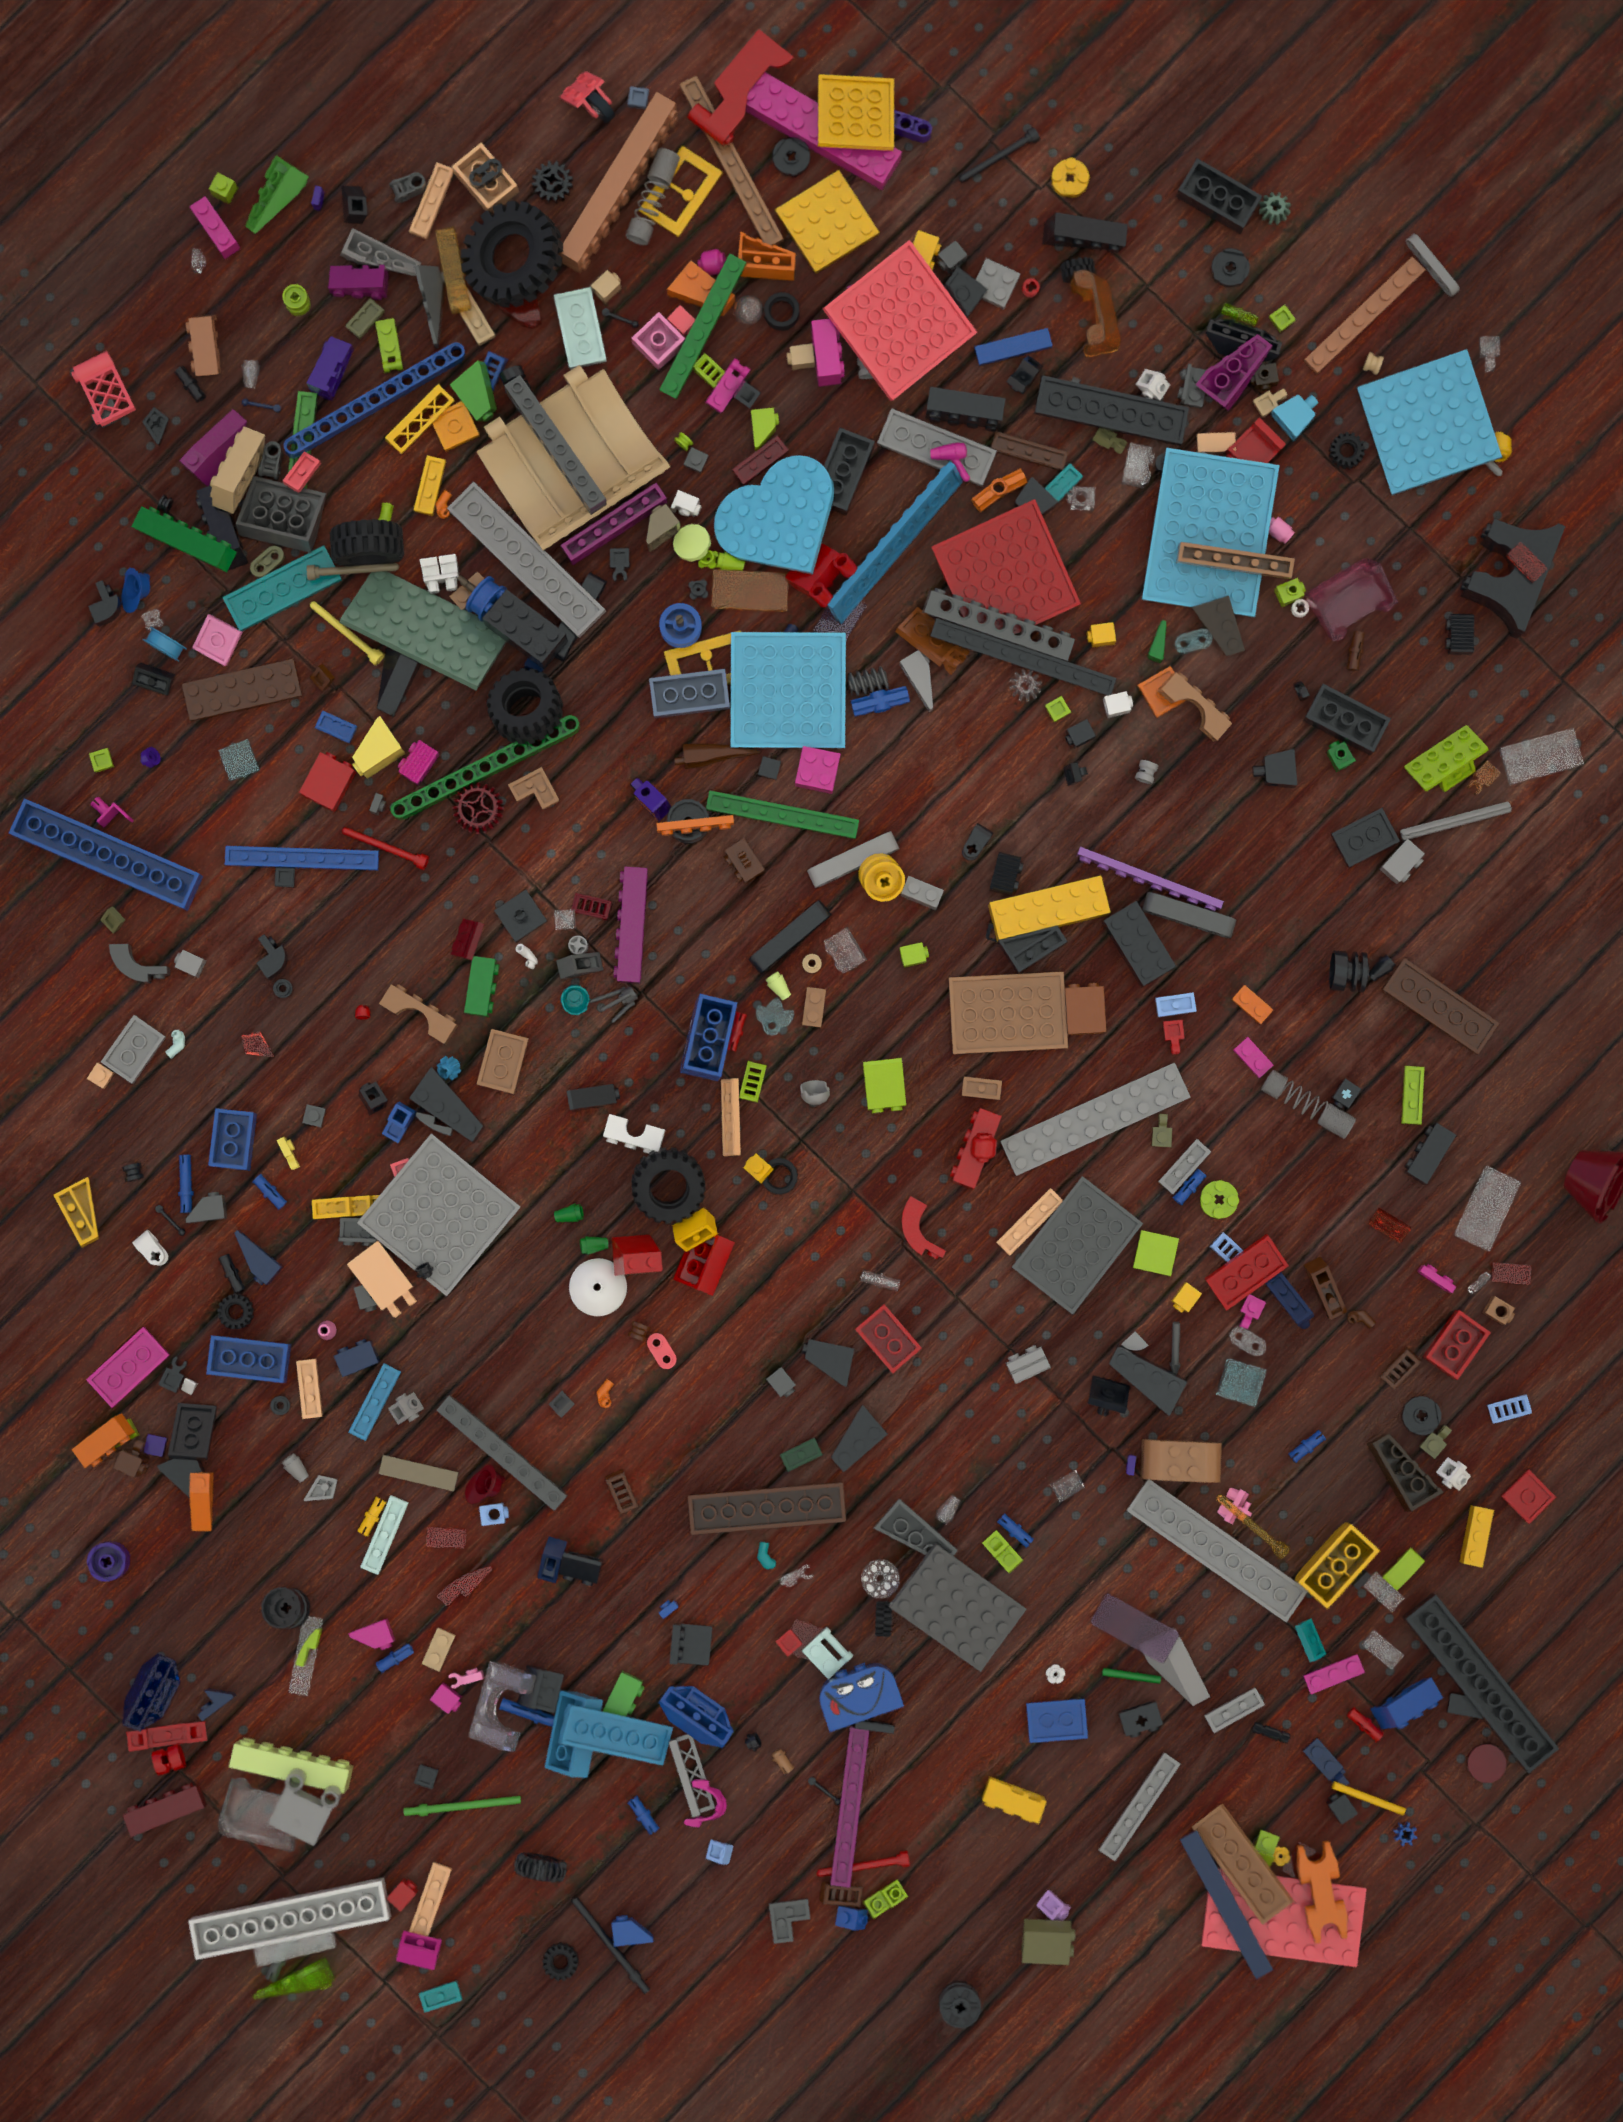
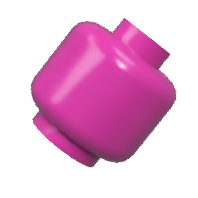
M718 249L702 252L701 259L698 260V266L710 276L719 274L726 261V256L724 252L721 253Z

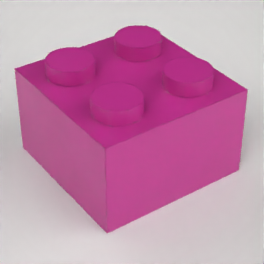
M803 746L795 786L833 794L840 753Z

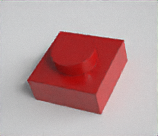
M791 1629L775 1641L787 1657L803 1644Z

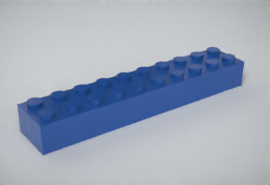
M25 798L9 831L10 835L186 911L189 910L203 878L201 874Z

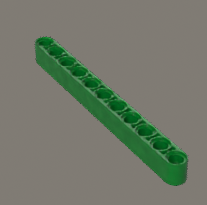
M572 715L560 719L558 727L553 728V730L559 731V735L556 738L549 737V734L545 735V739L542 740L541 745L538 747L529 744V742L518 744L516 741L395 801L391 806L392 815L398 820H405L463 791V787L469 788L470 784L475 785L577 734L580 730L578 719ZM569 721L576 723V727L572 730L566 728V724ZM519 746L525 748V752L522 755L515 754V749ZM501 755L508 757L507 762L504 764L498 763V758ZM485 763L491 766L488 772L481 771V766ZM467 772L473 773V778L470 781L464 780V775ZM451 780L456 781L454 789L446 787L447 783ZM433 789L439 790V795L436 798H431L429 795ZM419 797L422 799L421 805L413 806V800ZM398 806L405 807V812L402 815L395 813Z

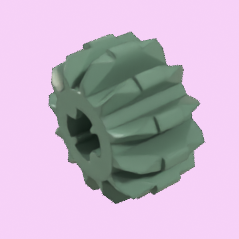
M1273 192L1270 193L1269 197L1265 195L1263 201L1259 203L1261 207L1259 214H1264L1262 220L1264 221L1268 218L1269 225L1273 221H1275L1276 225L1280 223V220L1286 221V216L1290 215L1291 212L1288 209L1291 203L1286 202L1287 196L1281 198L1280 192H1278L1277 196Z

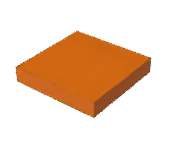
M1171 666L1137 685L1156 718L1187 701L1179 700L1170 703L1158 692V689L1175 673Z

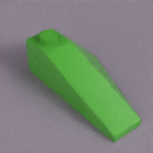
M276 155L265 174L266 184L258 192L260 194L259 202L253 205L246 227L256 234L300 193L301 189L305 187L309 176Z

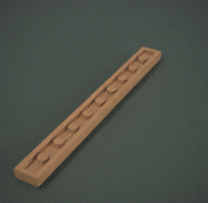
M697 76L680 84V88L691 109L699 103L713 114L715 110ZM705 133L761 240L772 246L783 242L781 233L733 143L722 147Z

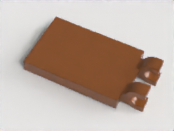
M917 607L897 627L895 632L939 667L944 664L946 671L952 675L956 671V667L966 660L970 651L966 648L930 637L935 620L928 614L922 613V610Z

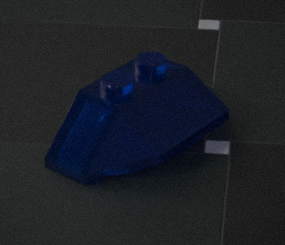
M156 1654L141 1666L124 1700L123 1726L142 1731L145 1727L163 1718L180 1684L174 1659Z

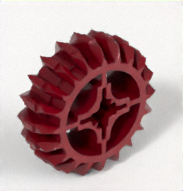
M480 782L477 783V788H474L473 784L469 785L470 790L463 787L465 793L458 792L457 795L461 799L454 798L453 801L458 805L452 806L453 810L458 811L453 816L455 818L460 817L456 821L457 824L463 823V830L469 826V833H472L474 828H476V834H480V828L483 829L484 833H487L486 827L488 826L491 830H494L492 823L500 824L496 817L503 818V815L498 813V811H504V807L498 806L503 803V800H496L500 797L499 792L493 794L495 791L494 787L488 791V784H484L482 789ZM480 794L477 800L473 802L466 801L470 796ZM486 795L492 799L494 810L485 806ZM481 803V807L484 810L476 813L473 807ZM463 806L472 811L471 822L464 817ZM483 815L491 816L482 823H476Z

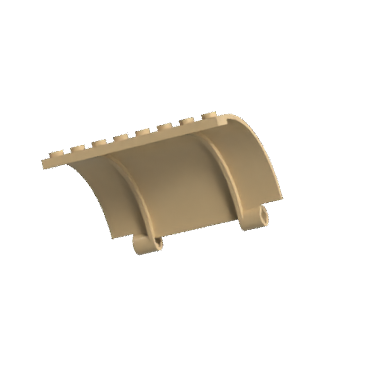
M580 365L576 366L563 375L568 385L540 402L606 498L607 505L590 515L522 415L506 425L498 417L484 426L492 442L478 450L477 454L514 512L542 550L552 546L573 530L583 526L587 521L598 516L601 512L615 505L619 500L630 495L633 491L670 468L668 462L652 445L633 418L604 369L588 379Z

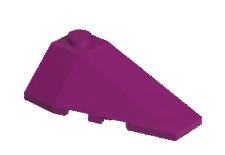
M1257 334L1232 354L1224 357L1222 361L1208 368L1196 383V386L1229 411L1273 346Z
M232 409L180 459L181 464L204 485L210 486L213 476L218 474L220 463L227 458L226 454L229 447H233L236 434L240 433L248 422Z

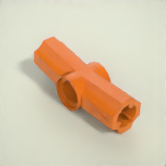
M1020 468L1002 478H997L973 497L971 501L976 509L982 513L1006 494L1025 486L1028 483L1026 476ZM994 486H1002L1003 492L998 493L994 491Z

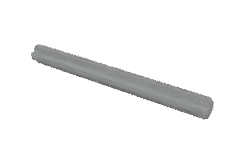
M1504 802L1402 829L1400 835L1402 840L1405 841L1511 812V805L1509 802Z

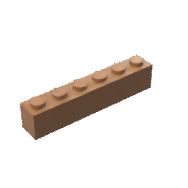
M1180 542L1176 563L1291 579L1295 559Z

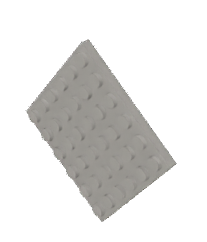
M431 1133L359 1219L357 1224L412 1269L415 1270L419 1265L428 1262L434 1269L432 1275L426 1280L447 1296L519 1210L520 1206Z

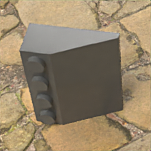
M253 476L236 522L239 536L311 553L317 539L326 493L303 488L298 493L281 482Z

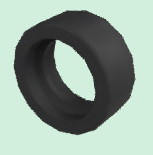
M779 292L767 299L764 306V316L770 327L775 330L784 331L794 327L798 322L800 315L799 303L791 294ZM778 301L788 302L793 308L792 317L786 322H778L773 319L771 307L774 303Z
M784 1158L770 1160L768 1164L772 1168L776 1165L787 1167L791 1173V1180L785 1187L778 1188L769 1182L767 1176L763 1181V1185L773 1194L782 1195L790 1192L797 1183L798 1174L796 1167L792 1162Z

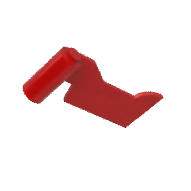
M758 29L714 82V85L724 99L713 114L697 103L689 112L687 119L722 147L725 145L729 146L735 138L733 136L734 129L745 117L749 91L770 66L774 68L783 67L790 63L794 57Z

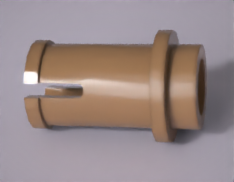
M780 1748L771 1756L783 1774L786 1775L794 1769V1766L786 1757L785 1750L782 1751Z

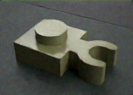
M1102 428L1098 429L1093 438V441L1097 442L1100 446L1107 449L1112 447L1119 454H1122L1128 443L1122 438H1117L1115 432Z

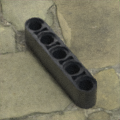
M590 572L584 580L582 587L598 601L607 581ZM561 622L558 628L566 633L568 642L554 658L564 662L577 636Z
M818 900L748 960L760 974L764 973L825 922L832 913Z

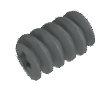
M881 666L878 667L877 673L874 668H871L870 674L866 669L863 670V676L859 671H856L855 677L851 672L848 674L851 696L853 691L859 696L861 689L864 694H867L868 688L873 693L876 686L879 690H882L883 685H885L887 690L889 689L886 671Z

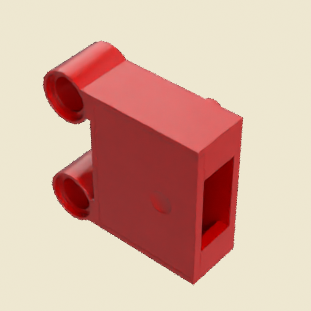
M821 543L813 574L790 570L784 578L793 588L814 599L820 607H827V604L833 598V595L827 588L833 586V581L839 573L845 578H850L856 572L857 565L846 553L840 554Z

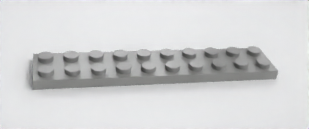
M475 482L447 508L578 638L606 612L581 585L545 550H542Z
M1173 1063L1001 1140L1000 1143L1015 1176H1018L1191 1097L1176 1064Z
M1146 1480L1126 1509V1511L1286 1623L1307 1593L1297 1582L1151 1480Z

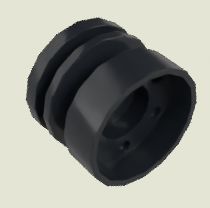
M1334 950L1331 955L1329 968L1330 990L1344 991L1346 983H1349L1351 992L1355 991L1357 985L1358 992L1363 993L1369 978L1367 953L1361 952L1358 960V953L1353 952L1351 959L1348 960L1346 951Z
M278 1587L270 1590L265 1595L261 1612L264 1620L270 1626L295 1629L307 1621L310 1615L311 1604L303 1591L296 1588Z
M965 1981L950 1982L942 1989L939 1995L940 2012L948 2025L955 2028H965L971 2026L978 2019L981 2012V2003L976 1989L971 1984ZM960 2002H963L964 2007H961V2010H958L956 2005H959Z

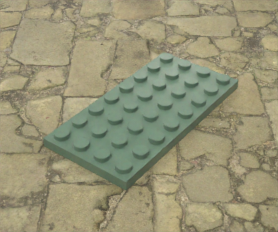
M387 571L371 572L340 618L341 624L476 691L507 643L486 627L484 622L478 619V616L464 609L461 610L458 606Z

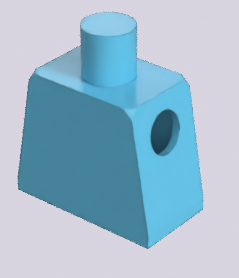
M1296 395L1274 408L1270 415L1294 442L1315 417L1316 414L1312 409L1318 404V401L1313 395H1310L1306 400H1303L1300 395Z

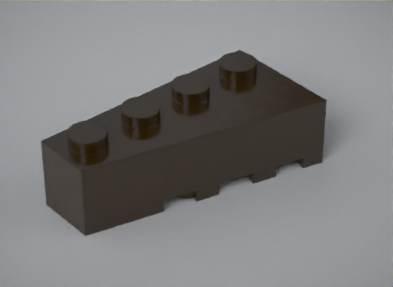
M1382 1434L1367 1443L1405 1512H1411L1444 1493L1422 1471L1419 1465L1406 1454V1451L1390 1434Z

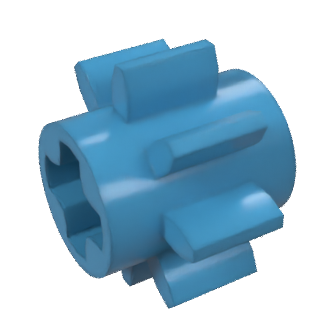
M447 1056L440 1059V1063L436 1065L439 1076L444 1078V1080L448 1078L453 1080L461 1072L460 1063L453 1056L449 1059Z

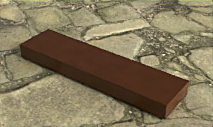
M995 432L991 449L997 451L996 453L1059 471L1064 469L1068 456L1066 451L1000 432Z

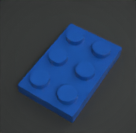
M1084 1698L1026 1703L1029 1743L1088 1738Z

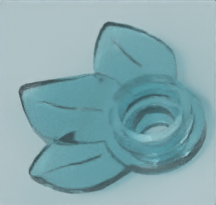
M775 998L770 1001L767 1008L761 1005L757 1006L756 1018L762 1023L766 1034L776 1035L780 1032L781 1028L791 1024L794 1018V1011H784L779 998ZM769 1023H775L776 1027L769 1029L768 1025Z

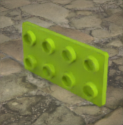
M1465 725L1404 767L1425 791L1439 784L1440 788L1446 792L1476 772L1473 760L1486 753L1488 747Z

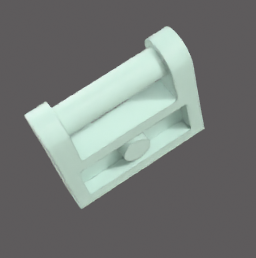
M826 1627L801 1651L829 1680L854 1655L847 1651L830 1633L831 1630ZM824 1638L842 1656L838 1661L820 1642Z

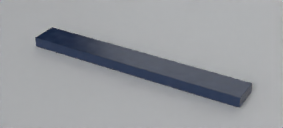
M1195 1830L1180 1838L1184 1849L1254 1977L1258 1979L1272 1971V1966L1198 1831Z

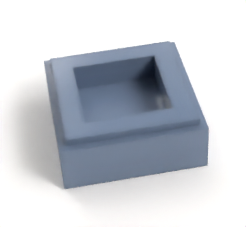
M630 87L628 107L646 109L649 89Z

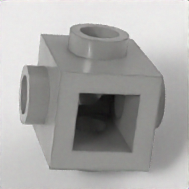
M414 1392L408 1396L405 1393L395 1399L397 1403L388 1408L398 1425L407 1419L409 1422L419 1417L418 1413L424 1409Z

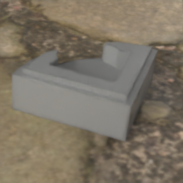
M1136 1331L1121 1344L1126 1349L1133 1351L1142 1350L1148 1346Z

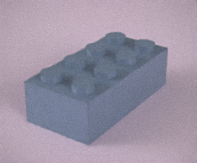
M725 669L649 678L654 718L730 709Z

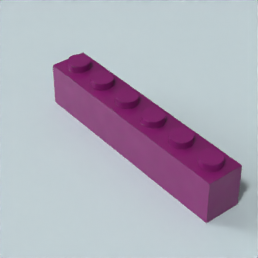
M655 483L561 544V548L571 564L574 565L651 515L652 510L657 506L667 504V498L657 483Z
M624 867V871L620 872V883H623V890H619V902H622V909H618L617 921H621V925L616 931V940H619V947L615 948V959H618V966H614V978H617L618 983L641 984L648 880L647 868Z

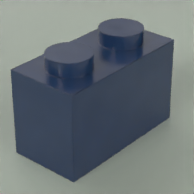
M366 1339L356 1342V1347L349 1349L347 1346L337 1350L338 1354L334 1355L342 1377L380 1363L372 1341L367 1342Z

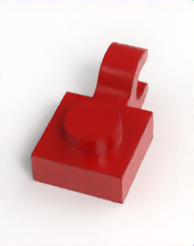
M1183 1020L1163 1021L1165 1041H1171V1055L1179 1054V1040L1185 1039Z

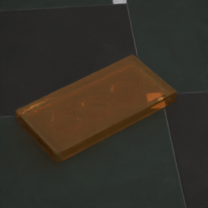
M713 569L711 608L787 612L788 581L784 577L788 573Z

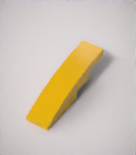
M379 1195L312 1200L313 1219L363 1216Z

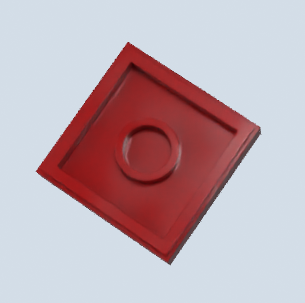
M1529 1469L1501 1495L1527 1524H1530L1556 1498Z

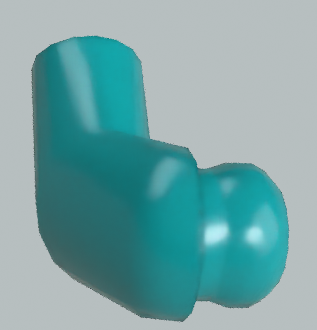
M760 1541L757 1559L763 1568L767 1570L774 1569L776 1561L767 1554L769 1543Z

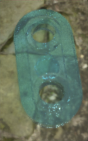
M1199 629L1179 635L1175 640L1174 646L1179 653L1186 654L1209 647L1213 637L1207 629ZM1199 637H1204L1206 641L1204 643L1200 642ZM1181 642H1186L1187 647H1182Z

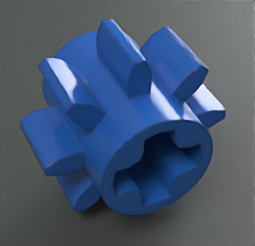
M1408 1821L1405 1825L1398 1822L1399 1827L1393 1829L1397 1836L1393 1839L1395 1841L1401 1840V1846H1404L1405 1843L1412 1845L1411 1841L1413 1838H1418L1413 1833L1417 1829L1415 1827L1409 1828L1410 1823ZM1403 1830H1406L1408 1832V1837L1404 1838L1402 1836Z

